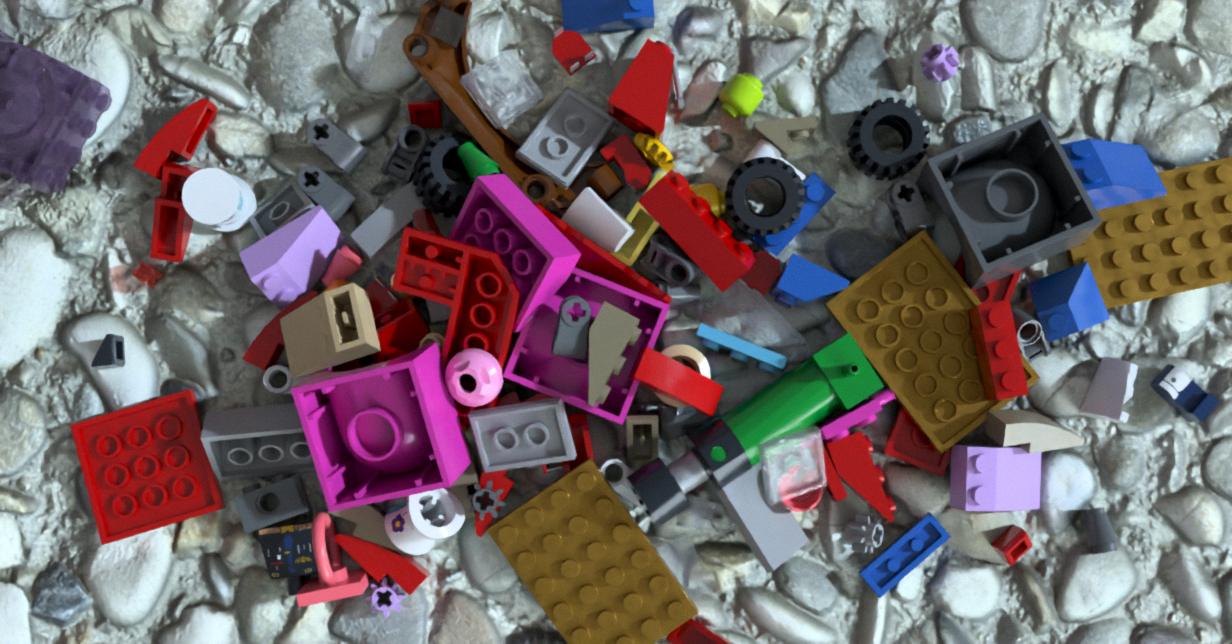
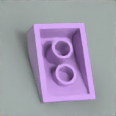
M318 205L239 252V255L251 281L281 310L310 291L329 267L337 249L348 244V240L324 208Z
M954 444L951 448L949 506L964 511L996 512L1039 509L1041 452L1028 454L1019 446L1002 447L1001 445Z

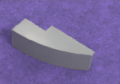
M412 181L381 205L350 234L352 241L369 260L403 235L404 227L414 228L412 222L417 223L418 220L433 210L430 205L425 207L421 203L423 197H417L415 190L418 186L413 185Z

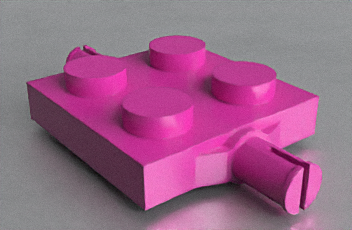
M888 387L874 396H869L868 400H864L850 409L814 426L797 437L796 440L801 449L817 440H827V442L838 441L850 434L848 428L851 426L863 427L877 420L875 414L883 410L881 406L896 399L891 388Z

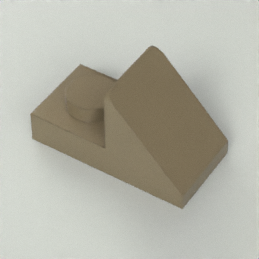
M816 116L756 121L751 128L752 135L758 140L764 139L780 151L781 157L786 160L789 156L787 137H791L792 141L808 139L809 135H813L817 128Z

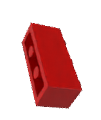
M1003 300L969 308L968 312L987 401L1029 395L1010 301Z

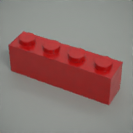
M673 169L638 200L645 210L722 292L748 272L755 263L756 259L753 257L750 247L740 242L732 234L730 226L724 220L718 219L711 211L709 203L703 197L697 196L689 188L686 178L676 173Z

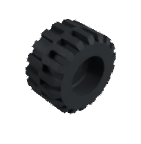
M886 98L884 102L879 99L874 101L871 106H866L855 119L848 132L850 137L847 140V147H851L848 155L850 160L856 159L857 163L854 166L858 170L861 167L866 170L864 175L870 177L872 174L876 175V180L881 181L885 177H888V180H895L898 176L906 175L924 158L927 153L925 149L930 145V138L926 137L930 132L929 125L923 126L926 118L923 113L919 116L915 113L918 108L914 104L909 108L905 106L907 101L900 99L897 103L894 102V98ZM879 125H887L896 129L903 140L902 152L891 155L880 151L872 138L873 128Z
M446 133L441 135L439 139H433L429 146L426 147L413 170L415 175L412 178L413 185L418 186L415 190L417 197H423L421 203L425 207L430 205L433 208L431 212L437 215L439 212H442L444 217L449 219L453 215H455L456 219L458 218L473 185L461 158L457 155L458 149L463 144L472 142L477 149L487 155L478 143L472 141L471 136L466 135L462 138L460 133H453L451 137ZM443 168H450L460 173L465 179L466 185L451 180Z
M771 157L751 159L737 167L729 178L725 191L726 207L734 222L746 232L759 236L780 234L781 231L790 228L791 224L799 218V213L805 203L803 201L805 190L800 176L794 171L795 169L784 161ZM759 178L775 180L783 192V200L780 207L768 215H760L753 212L746 202V191L749 185Z

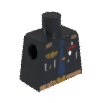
M312 522L267 527L257 530L269 577L271 579L287 577L289 596L296 595L307 582L306 575L318 572L312 545Z

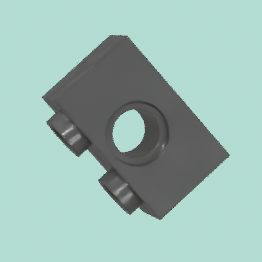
M288 472L271 478L273 483L271 485L261 488L260 483L241 489L243 495L235 497L234 501L245 534L312 511L301 476L291 477ZM270 493L275 494L278 498V506L275 510L270 509L266 503L267 496Z

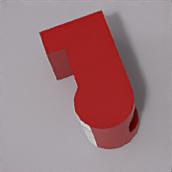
M625 133L600 149V157L607 164L615 162L625 176L626 187L631 192L642 193L646 191L651 183L650 168Z

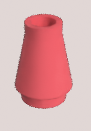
M345 244L342 248L337 249L325 275L321 279L322 282L327 285L333 279L347 280L363 267L361 263L365 258L356 249Z

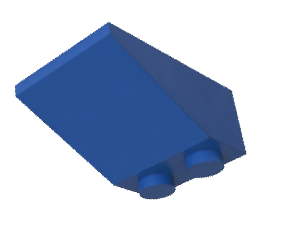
M561 0L564 31L588 34L654 28L653 0Z
M1090 138L1061 144L1096 210L1165 196L1167 193L1166 188L1141 145Z

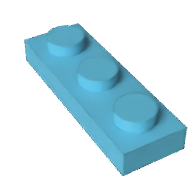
M700 323L696 333L698 338L702 340V346L714 351H718L720 347L731 351L730 357L747 363L749 358L760 363L758 368L776 375L777 370L784 373L789 362L788 357Z

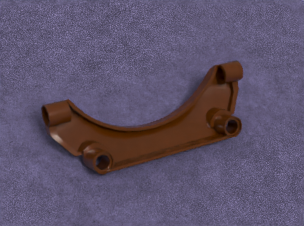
M428 0L424 3L413 33L408 35L403 41V51L408 61L436 92L486 154L498 164L501 172L534 205L538 203L544 207L553 201L558 209L568 210L586 187H590L604 202L609 201L624 188L625 184L605 161H588L568 189L564 190L547 176L538 173L515 157L516 152L523 142L505 130L492 116L479 96L472 79L467 49L472 2L470 0ZM422 45L426 47L425 52L420 56H413L411 54L416 46ZM534 185H540L545 188V193L542 197L534 199L528 195L529 189Z

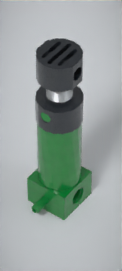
M850 332L834 339L800 361L801 364L722 415L712 418L687 434L685 438L690 447L689 452L672 461L670 465L666 466L657 457L625 477L637 500L654 525L658 527L688 508L690 505L685 494L693 490V488L695 489L702 482L709 479L719 490L751 470L754 465L831 415L850 409L884 387Z

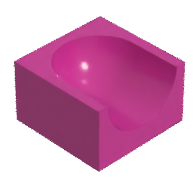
M437 342L425 344L402 356L363 368L333 372L332 367L315 372L291 388L329 512L451 487L472 462L454 399L446 387L445 369Z

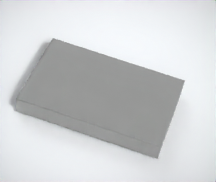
M566 87L517 150L515 157L538 173L547 176L564 190H567L614 127L617 119Z
M562 397L474 410L468 414L484 473L575 460L577 456Z
M759 462L751 470L716 491L762 567L766 573H769L778 568L808 543L809 539L792 512L779 501L775 485Z

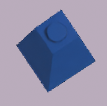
M1087 261L1027 283L1048 342L1080 332L1110 319Z

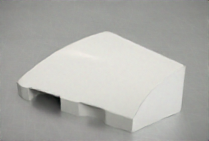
M586 187L561 218L563 222L593 243L611 252H617L636 231L616 209H611L590 187Z
M1102 357L1079 412L1088 417H1102L1113 423H1126L1129 414L1122 411V406L1133 396V383L1138 366L1121 359Z

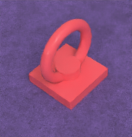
M325 512L317 513L312 522V545L318 577L309 579L296 594L299 607L362 595L373 579L364 568L347 571L346 566L342 565L341 547L333 539L337 535V530L332 518ZM325 538H326L327 546H328L329 559H328L327 550H326Z

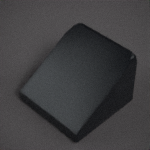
M107 334L92 361L91 367H124V337Z

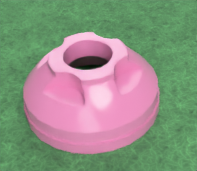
M469 348L458 352L449 361L445 370V383L451 396L461 404L471 407L483 406L491 402L499 394L503 385V373L498 361L490 353L477 348ZM461 375H472L476 380V389L473 391L465 390L460 383Z

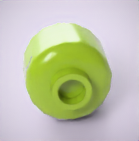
M747 72L734 74L718 94L719 100L723 104L720 107L721 110L732 119H735L737 116L748 118L764 98L763 91L761 90L763 88L762 83Z

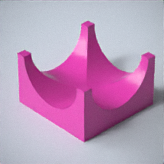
M574 267L568 280L521 330L503 377L551 397H562V400L568 404L623 425L639 385L638 382L628 378L640 348H654L670 305ZM570 295H577L583 298L591 308L588 344L584 359L551 355L561 301ZM604 301L640 319L638 328L642 332L634 347L627 345L622 355L627 360L619 375L617 376L612 373L607 383L611 390L604 403L600 404L597 402L595 407L592 408L588 404L589 329ZM574 303L573 308H567V312L572 316V319H575L576 314H582L583 312L578 307V303Z

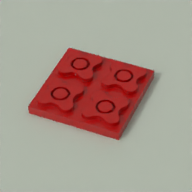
M194 389L181 391L70 425L102 545L226 508L219 479L211 467L200 439L203 421Z

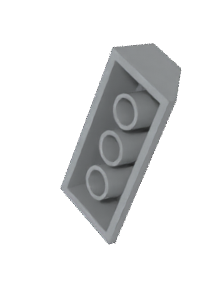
M295 403L206 412L200 439L211 467L219 481L276 476L288 472L290 474L316 472Z

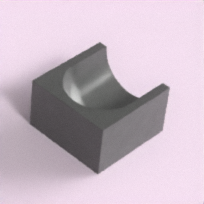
M1043 111L927 159L916 182L921 195L926 193L931 195L948 217L963 254L965 263L964 281L972 291L1081 245L1103 222Z

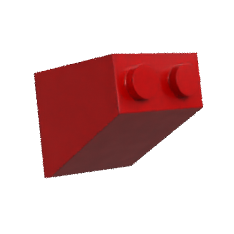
M647 39L608 99V114L636 134H650L662 143L674 54L671 53V48L665 43L658 40L653 42Z

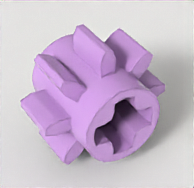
M942 43L928 47L920 61V64L923 66L921 72L928 80H931L933 77L937 82L949 80L955 75L957 66L960 65V62L956 59L958 53L951 45L945 48Z
M388 576L383 578L381 587L375 582L370 585L374 592L365 597V600L372 601L374 607L371 613L380 610L383 611L384 618H387L390 615V608L397 612L402 609L398 601L407 597V594L400 593L397 583H389ZM390 591L392 594L389 598L390 601L383 603L381 601L382 593Z

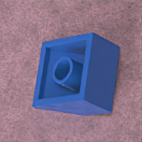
M792 254L785 261L781 274L770 291V295L775 297L774 302L791 309L792 306L799 307L838 294L848 287L850 281L796 254Z

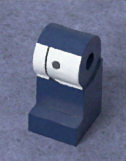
M1167 364L1151 382L1152 388L1187 422H1202L1220 402L1211 393H1206L1194 381L1190 380L1183 371L1171 364Z

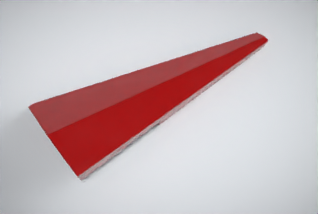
M535 203V206L581 253L576 266L603 279L668 305L673 299L671 296L541 205Z

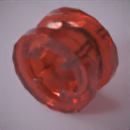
M139 260L137 262L139 267L132 269L130 273L154 288L156 286L155 280L162 278L163 274L146 262Z

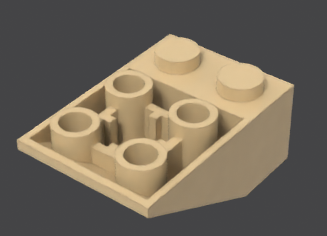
M355 283L323 292L280 319L292 379L381 351L368 292Z

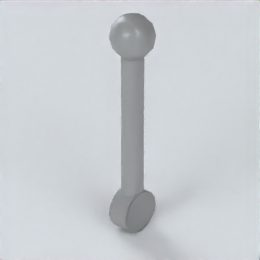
M671 48V53L674 54L672 73L678 110L685 109L676 61L678 51Z

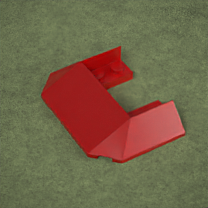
M407 226L404 227L392 289L451 306L441 354L444 369L446 370L449 361L458 352L464 349L477 348L490 353L498 361L503 373L521 292L498 253ZM384 345L380 348L381 351H379L377 364L409 352ZM470 374L461 375L460 383L462 387L468 391L475 390L477 386L475 378ZM498 395L491 402L477 407L463 405L454 399L462 430L470 425L468 418L470 411L495 407Z

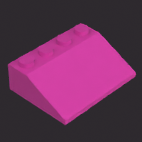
M505 174L476 177L448 239L498 253L521 292L513 326L515 332L521 331L568 280L581 256V253Z

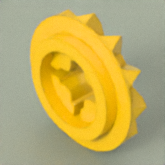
M638 133L634 137V146L638 149V152L659 170L669 172L675 166L671 153L650 134L644 135L642 133Z

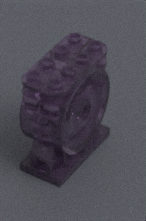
M1 29L0 170L46 194L59 192L66 184V176L71 167L80 160L82 148L87 139H90L96 132L97 122L102 113L106 112L111 106L112 97L110 96V90L97 80L86 76L82 72L47 54L15 43V39ZM39 81L41 82V84H42V86H43L44 92H43L41 86L39 85ZM13 99L12 106L6 110L7 102ZM6 139H16L13 141L5 142Z

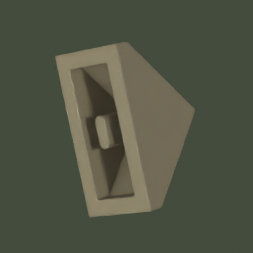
M658 415L626 416L627 464H647L658 457Z

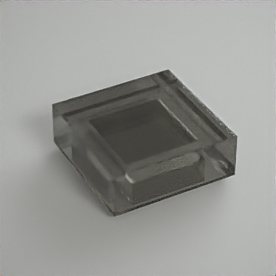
M441 5L428 34L457 47L469 18Z

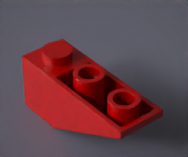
M855 431L838 441L824 442L823 445L839 479L882 519L889 522L895 521L892 512H895L896 508L890 494L885 495L881 483L885 482L884 475L880 466L873 463L870 453H873L874 449L868 435L863 436L862 431Z

